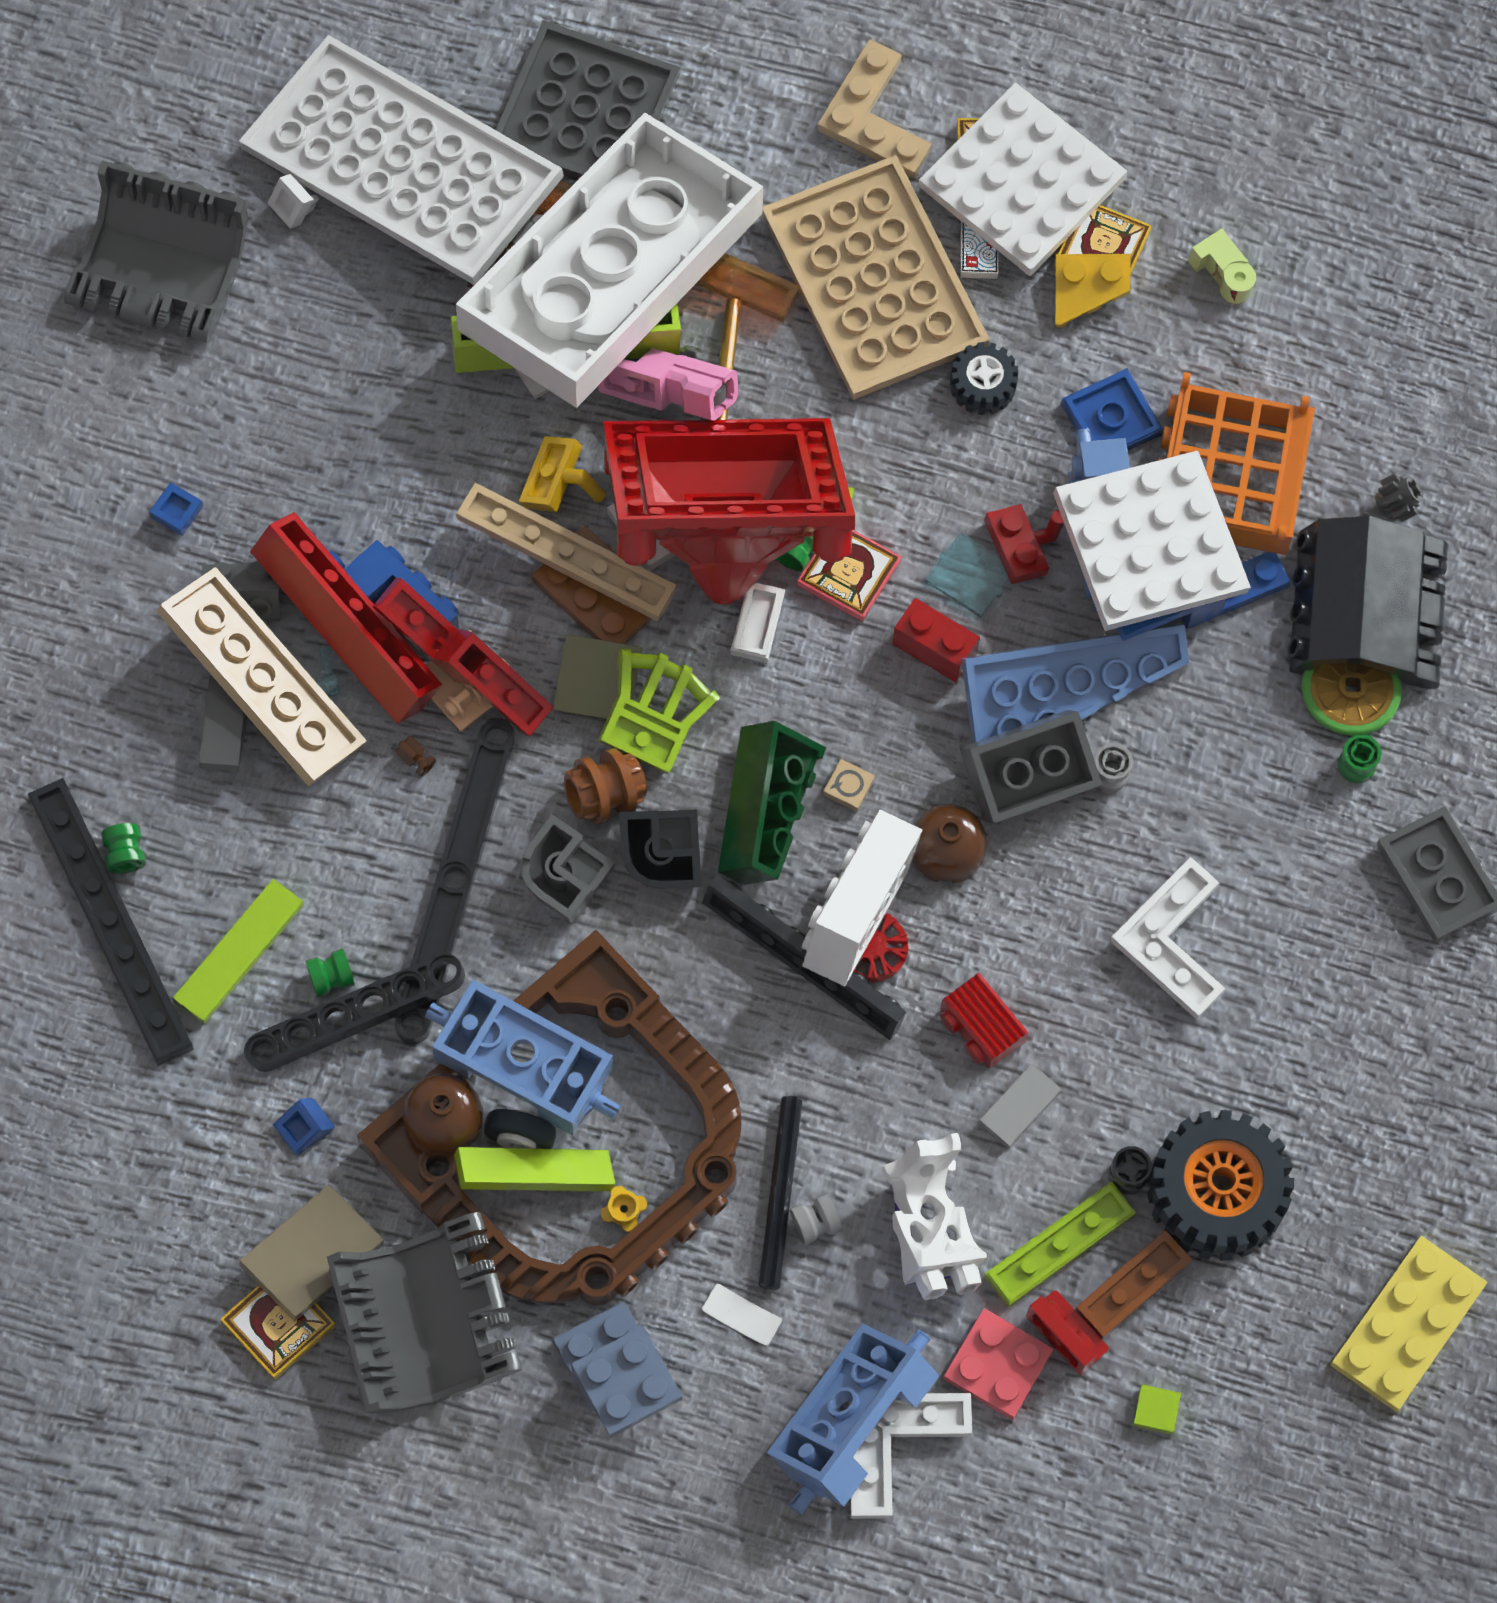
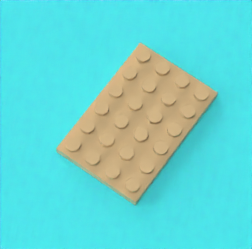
M897 155L763 206L762 217L853 400L955 360L960 351L964 353L965 347L969 345L976 348L977 342H984V347L989 346L990 339Z

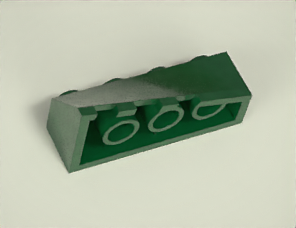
M776 721L741 727L718 873L743 885L779 879L794 838L791 834L792 826L795 820L801 819L805 808L801 804L806 788H812L817 775L813 772L817 760L823 759L827 747Z

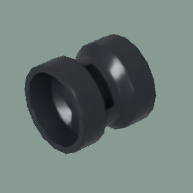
M1127 1146L1115 1154L1108 1171V1179L1110 1182H1113L1120 1193L1132 1195L1145 1187L1152 1170V1162L1149 1155L1143 1149L1136 1146Z

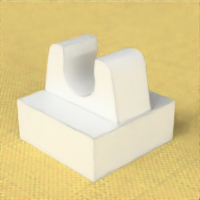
M291 174L279 178L267 204L292 229L302 224L305 216L314 210L319 198L317 195L310 196L305 190L306 186L300 184Z

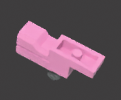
M689 345L680 348L679 356L652 348L637 362L623 359L598 385L599 392L660 411H663L670 403L681 405L685 413L714 421L724 413V410H727L735 403L739 395L737 371L698 360L695 348Z

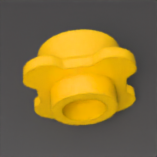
M616 1186L610 1193L611 1197L608 1205L601 1210V1218L606 1223L614 1222L620 1225L623 1231L630 1232L638 1225L637 1219L640 1213L647 1209V1200L641 1195L636 1196L623 1186ZM626 1206L628 1211L625 1213L621 1212L620 1208Z

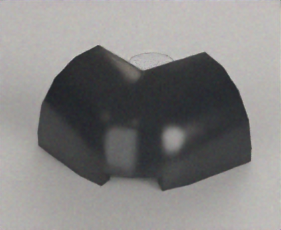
M697 809L619 812L621 854L624 866L633 879L646 887L658 889L701 887Z

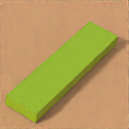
M272 879L173 997L174 1002L205 1025L304 907V902L276 880Z
M458 1147L454 1154L461 1189L611 1192L615 1186L608 1150Z
M1111 1181L987 1271L984 1277L1009 1308L1133 1218L1136 1212Z

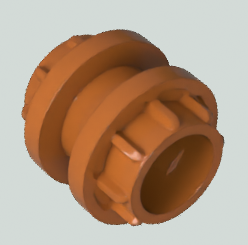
M615 748L603 751L600 755V764L597 765L588 756L577 759L574 762L573 769L567 770L564 776V790L572 812L577 818L590 819L596 825L607 822L610 819L612 808H615L618 814L619 812H635L637 804L644 802L647 794L645 776L636 757L630 753H620Z

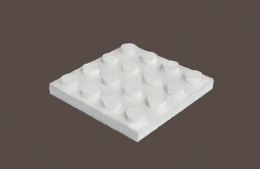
M1015 82L919 179L918 187L1027 275L1031 276L1126 179L1128 171Z
M1198 451L1058 486L1053 492L1104 631L1246 594L1251 588Z

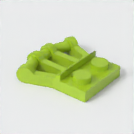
M620 648L617 658V698L611 706L612 709L598 738V742L610 748H615L621 753H630L638 761L668 774L673 767L689 728L720 696L714 689L709 691L692 672L693 668L685 664L679 666L668 661L669 656L661 652L657 655L632 653L631 649ZM632 668L649 669L650 673L637 702L631 700ZM664 675L673 679L674 682L661 713H658L648 708V705L661 676ZM685 688H687L699 702L680 722H677L672 717Z

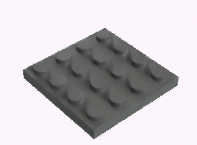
M543 20L496 127V131L561 167L563 175L579 180L644 113H647L659 122L661 121L680 76V67Z

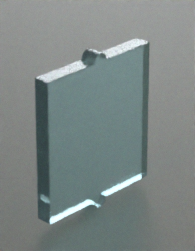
M960 532L946 553H940V561L926 578L925 582L981 618L996 597L1002 596V588L1009 580V577L999 556Z

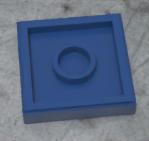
M1128 368L1061 400V406L1075 430L1089 429L1091 441L1126 438L1127 451L1161 436L1164 430Z

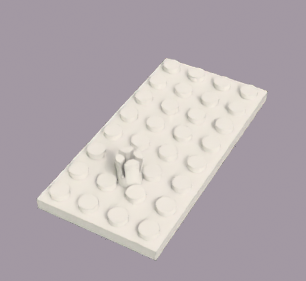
M330 35L323 40L239 140L242 150L285 175L291 174L300 184L473 285L482 278L564 177L561 167Z

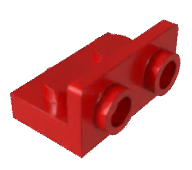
M1054 1290L1045 1299L1041 1295L1029 1306L1025 1317L1079 1376L1085 1373L1108 1352V1345L1058 1291Z

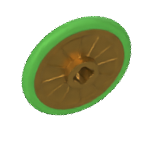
M1356 663L1321 664L1311 671L1306 670L1303 673L1302 695L1308 711L1321 725L1339 734L1351 736L1365 735L1382 728L1395 715L1401 701L1402 688L1400 677L1393 673ZM1355 684L1358 687L1357 692H1348L1345 689L1346 685Z

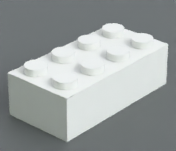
M879 810L873 823L865 821L856 840L859 844L855 850L849 849L840 868L843 872L839 878L834 877L824 896L827 900L823 907L819 905L816 907L809 921L808 927H810V930L801 947L807 951L803 967L846 986L909 872L922 829L882 810Z

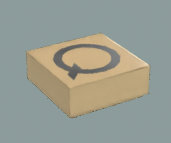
M840 759L823 791V796L858 812L875 781V775Z

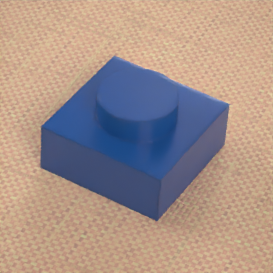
M170 482L149 511L150 518L183 536L203 508V502Z

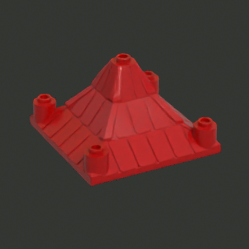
M830 418L603 421L604 471L611 478L617 519V555L625 563L633 566L646 564L648 560L655 557L656 540H659L661 546L689 565L690 571L708 599L717 604L727 605L746 594L767 568L769 562L802 544L805 537L813 536V552L820 556L823 561L839 562L851 553L852 530H855V512Z

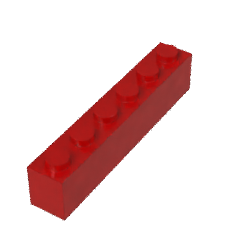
M295 512L271 523L250 550V553L397 724L422 711L443 685L390 622L372 607L374 604Z

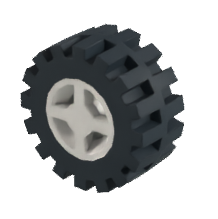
M977 342L976 348L969 345L965 347L964 353L961 351L958 353L956 360L953 362L950 385L952 396L957 397L956 402L960 407L965 404L966 411L972 413L974 409H977L978 415H985V410H989L991 414L997 413L999 407L1003 410L1008 406L1009 400L1012 401L1018 384V366H1015V359L1012 355L1007 356L1008 350L1004 347L997 350L995 343L990 342L989 347H984V342Z

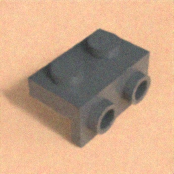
M258 561L233 564L220 562L212 565H202V576L216 567L261 620H278L281 618L280 587Z

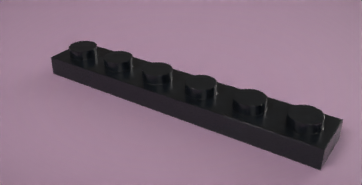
M718 874L710 881L702 904L887 1039H892L899 1030L906 1011L900 1007L894 998L880 993L869 985L868 981L859 973L853 972L846 986H843L803 967L807 951L801 948L805 935L799 929L788 926L777 918L769 907L752 900L743 893L736 883L726 881Z

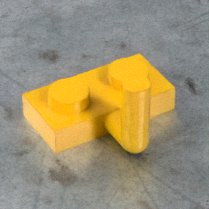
M544 436L519 503L524 508L530 510L557 512L568 483L578 484L596 503L604 500L606 492L587 471L574 469L583 447L576 439Z

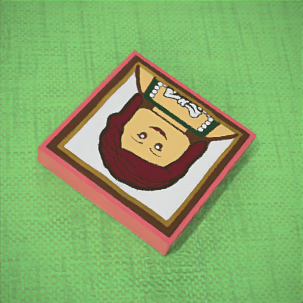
M852 530L851 553L839 562H826L820 556L814 554L798 579L797 586L863 622L900 564L901 556Z

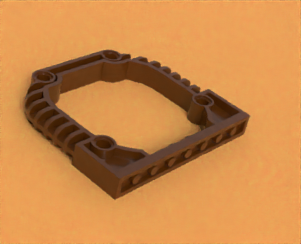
M595 930L513 1001L534 1013H537L549 1003L558 1014H580L595 1017L598 1019V1026L601 1031L608 1037L622 1038L628 1034L631 1035L689 1095L703 1118L706 1137L694 1148L687 1158L684 1169V1184L612 1248L599 1245L586 1247L575 1253L564 1264H555L531 1258L510 1243L456 1184L458 1173L454 1154L450 1156L431 1155L419 1149L413 1143L403 1121L404 1103L411 1089L357 1135L359 1146L421 1214L424 1213L438 1229L445 1222L466 1214L480 1212L485 1231L477 1235H487L489 1244L482 1249L466 1253L467 1261L470 1264H475V1262L480 1260L492 1259L496 1269L486 1274L497 1273L501 1291L512 1297L532 1303H563L581 1297L587 1304L600 1306L610 1302L618 1294L621 1297H625L639 1284L640 1280L637 1277L648 1267L652 1271L657 1269L669 1257L670 1254L667 1250L678 1241L681 1244L686 1243L699 1230L697 1224L707 1215L711 1218L715 1217L728 1205L729 1201L726 1198L732 1193L736 1183V1166L733 1159L740 1141L742 1121L740 1102L732 1081L719 1063L660 1002V996L607 940ZM614 1007H620L626 1010L628 1014L624 1019L616 1021L610 1019L606 1013ZM441 1063L425 1076L428 1077L442 1073L454 1074L460 1078L463 1077V1075ZM434 1162H445L449 1166V1170L442 1176H433L428 1172L429 1166ZM711 1169H720L725 1172L727 1178L722 1183L714 1184L708 1181L705 1175ZM593 1274H601L607 1278L608 1284L602 1289L594 1290L587 1286L586 1280Z

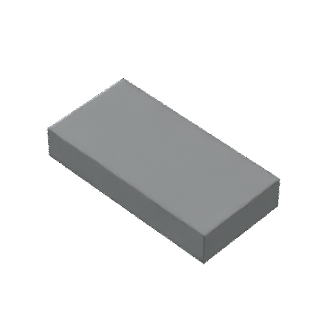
M1031 1064L979 1120V1124L1009 1149L1054 1101L1062 1089L1036 1066Z

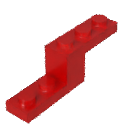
M396 577L372 606L454 682L470 685L524 735L530 737L554 708L473 632L454 627L402 578Z

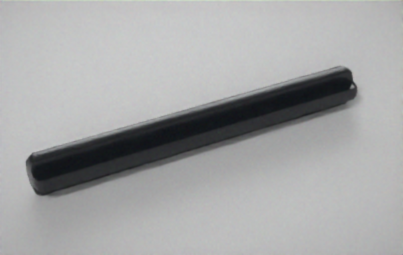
M783 1096L781 1098L759 1276V1287L766 1290H778L781 1283L802 1109V1099L796 1096Z

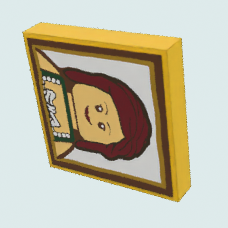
M1099 205L1063 242L1058 254H1130L1131 276L1151 232L1152 225Z
M259 1285L220 1319L225 1327L274 1380L281 1376L336 1327L335 1323L317 1303L294 1322Z

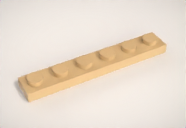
M474 483L456 513L457 520L657 622L676 592V584L641 566L625 563L617 554L477 483Z

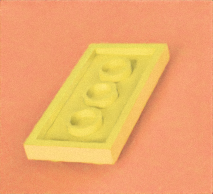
M1420 1236L1330 1366L1397 1413L1488 1282L1429 1240Z

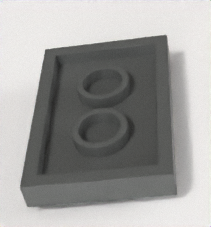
M1446 806L1378 840L1377 847L1435 943L1497 912V891Z

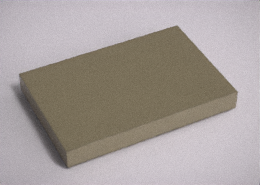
M328 1184L240 1260L239 1266L295 1322L333 1289L328 1276L330 1268L327 1256L339 1251L361 1253L376 1250L383 1245L384 1239Z

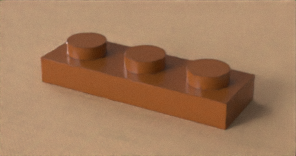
M1164 1230L1076 1306L1075 1310L1103 1340L1191 1263L1192 1258Z

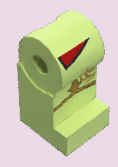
M1222 228L1192 247L1188 259L1189 264L1196 272L1205 267L1220 285V293L1227 302L1240 304L1250 297L1256 282V273Z

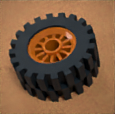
M1221 1110L1218 1118H1212L1211 1112L1206 1111L1199 1113L1195 1122H1192L1190 1117L1181 1122L1176 1132L1172 1130L1165 1138L1154 1160L1148 1183H1151L1147 1193L1148 1203H1154L1155 1205L1152 1212L1155 1223L1163 1221L1165 1224L1164 1230L1172 1238L1176 1236L1181 1240L1180 1246L1186 1253L1189 1252L1191 1247L1200 1250L1198 1258L1206 1260L1210 1259L1212 1253L1220 1254V1261L1231 1260L1234 1253L1237 1252L1240 1253L1241 1257L1251 1254L1256 1245L1261 1248L1269 1240L1272 1233L1276 1232L1292 1201L1290 1195L1294 1190V1178H1289L1293 1165L1290 1157L1283 1159L1281 1155L1285 1145L1280 1138L1271 1142L1268 1135L1272 1129L1262 1123L1258 1130L1250 1126L1253 1117L1243 1113L1239 1121L1231 1119L1232 1110ZM1219 1156L1226 1157L1224 1163H1221ZM1211 1158L1212 1165L1206 1159ZM1232 1159L1238 1162L1234 1167L1230 1165ZM1199 1166L1203 1171L1196 1170L1195 1168ZM1243 1168H1244L1245 1171L1247 1172V1173H1243V1174H1239V1173H1238V1172H1240ZM1217 1175L1225 1176L1231 1182L1232 1188L1226 1191L1217 1189L1212 1183V1177ZM1193 1180L1199 1181L1200 1183L1193 1184ZM1250 1182V1186L1245 1185V1184H1242V1183ZM1205 1191V1194L1199 1198L1197 1193ZM1241 1195L1248 1196L1247 1200H1245ZM1209 1199L1213 1200L1212 1207L1205 1204ZM1231 1200L1236 1204V1208H1233ZM1219 1202L1223 1203L1224 1210L1218 1209Z

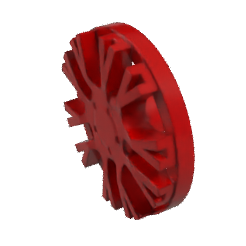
M889 913L883 917L882 921H884L881 931L876 930L857 964L858 966L861 961L869 963V974L856 971V968L853 971L861 974L868 983L882 982L892 978L901 970L907 959L908 938L906 931L897 919ZM891 926L898 933L894 937H886L884 934ZM888 944H902V948L887 947ZM886 954H892L899 958L894 967L884 960ZM879 961L884 972L882 974H877L875 963Z

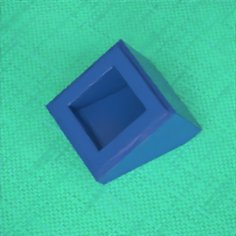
M313 1098L299 1099L273 1124L295 1155H299L335 1128Z

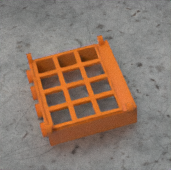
M1183 372L1178 395L1171 394L1166 416L1173 417L1172 427H1164L1160 446L1162 449H1167L1166 459L1179 456V454L1198 451L1201 458L1207 459L1205 470L1213 491L1237 497L1233 519L1224 517L1234 545L1287 556L1293 538L1315 408L1308 407L1310 397L1302 396L1300 406H1294L1190 385L1191 373ZM1190 409L1215 414V419L1187 414V411ZM1223 416L1250 421L1251 423L1250 426L1222 420ZM1185 423L1213 428L1209 450L1181 444ZM1258 423L1285 428L1286 432L1281 433L1258 428ZM1221 430L1248 435L1244 457L1217 451ZM1256 437L1283 442L1280 464L1252 459ZM1215 461L1243 466L1239 488L1211 482ZM1250 468L1278 473L1274 495L1247 489ZM1245 499L1273 504L1269 526L1241 520Z

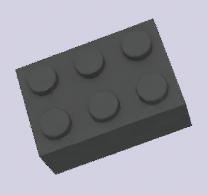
M1066 710L960 748L983 821L997 823L1102 785L1078 711Z

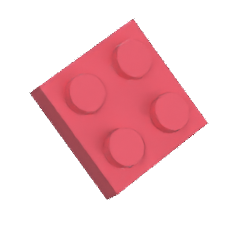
M984 1308L945 1373L943 1380L965 1393H971L973 1398L1014 1420L1053 1353L1054 1348Z

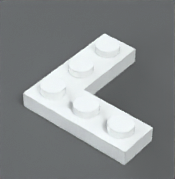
M1190 857L1111 937L1110 942L1198 1020L1224 993L1225 988L1169 938L1219 885V882Z
M927 1393L916 1408L895 1398L853 1456L868 1475L850 1498L851 1519L892 1518L891 1437H971V1393Z

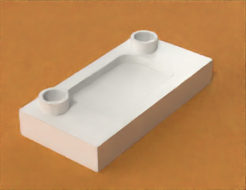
M644 113L456 303L458 331L577 408L762 215L763 186L647 113Z

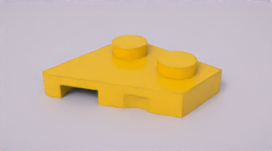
M1056 254L1055 328H1062L1068 322L1086 313L1090 314L1110 301L1115 302L1130 294V254Z

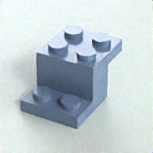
M625 1301L553 1338V1343L589 1410L597 1413L609 1438L682 1400V1395L644 1325L638 1327Z

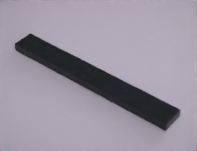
M64 778L28 793L35 812L157 1066L194 1050Z

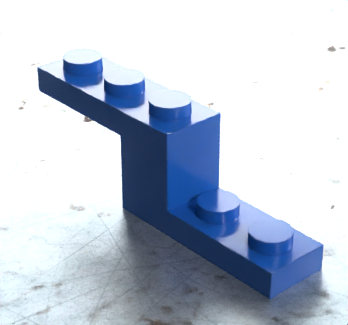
M376 540L346 568L342 560L333 551H329L373 604L376 603L396 577L402 578L454 627L459 629L458 609L445 596L439 598L431 590L430 582L419 571L412 573L404 565V558L394 547L388 546L386 548L381 542Z
M1266 552L1242 562L1251 587L1248 593L1118 627L1117 630L1122 640L1125 641L1180 617L1186 629H1189L1284 590L1290 586L1291 580L1277 554Z

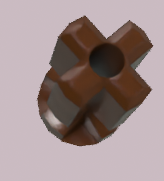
M408 736L399 743L396 754L409 766L417 764L416 773L420 777L427 774L434 767L436 759L433 756L424 758L423 755L426 750L412 736Z

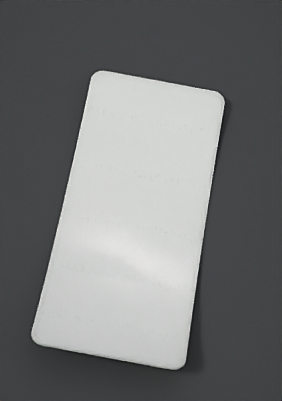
M720 1284L715 1285L702 1307L705 1313L765 1346L769 1345L782 1323V1318L749 1302Z

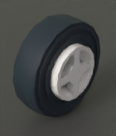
M494 1109L487 1115L484 1125L485 1135L504 1148L552 1149L556 1139V1128L551 1123L533 1113L519 1109Z

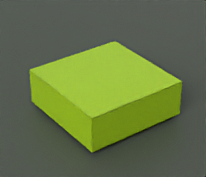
M1141 1384L1133 1426L1173 1435L1181 1393Z

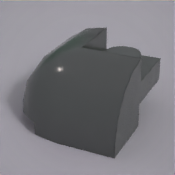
M551 814L527 846L522 857V877L527 889L538 901L572 923L590 905L593 895L615 868V862L583 841L584 836Z

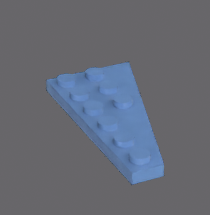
M1177 624L1154 628L1125 641L1122 640L1120 634L961 658L972 743L1066 710L1078 711L1082 720L1096 713L1098 709L1128 696V693L1147 683L1150 684L1188 664L1189 656L1185 625Z

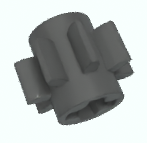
M1394 473L1380 480L1382 487L1375 494V500L1380 512L1386 518L1393 517L1394 520L1399 518L1403 522L1418 514L1416 507L1420 506L1419 503L1422 502L1423 495L1418 483L1412 477L1408 476L1405 478L1404 475L1399 477L1397 473Z

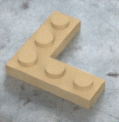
M869 39L818 122L817 131L877 161L897 155L906 175L915 179L931 152L932 143L870 113L899 66L902 54Z

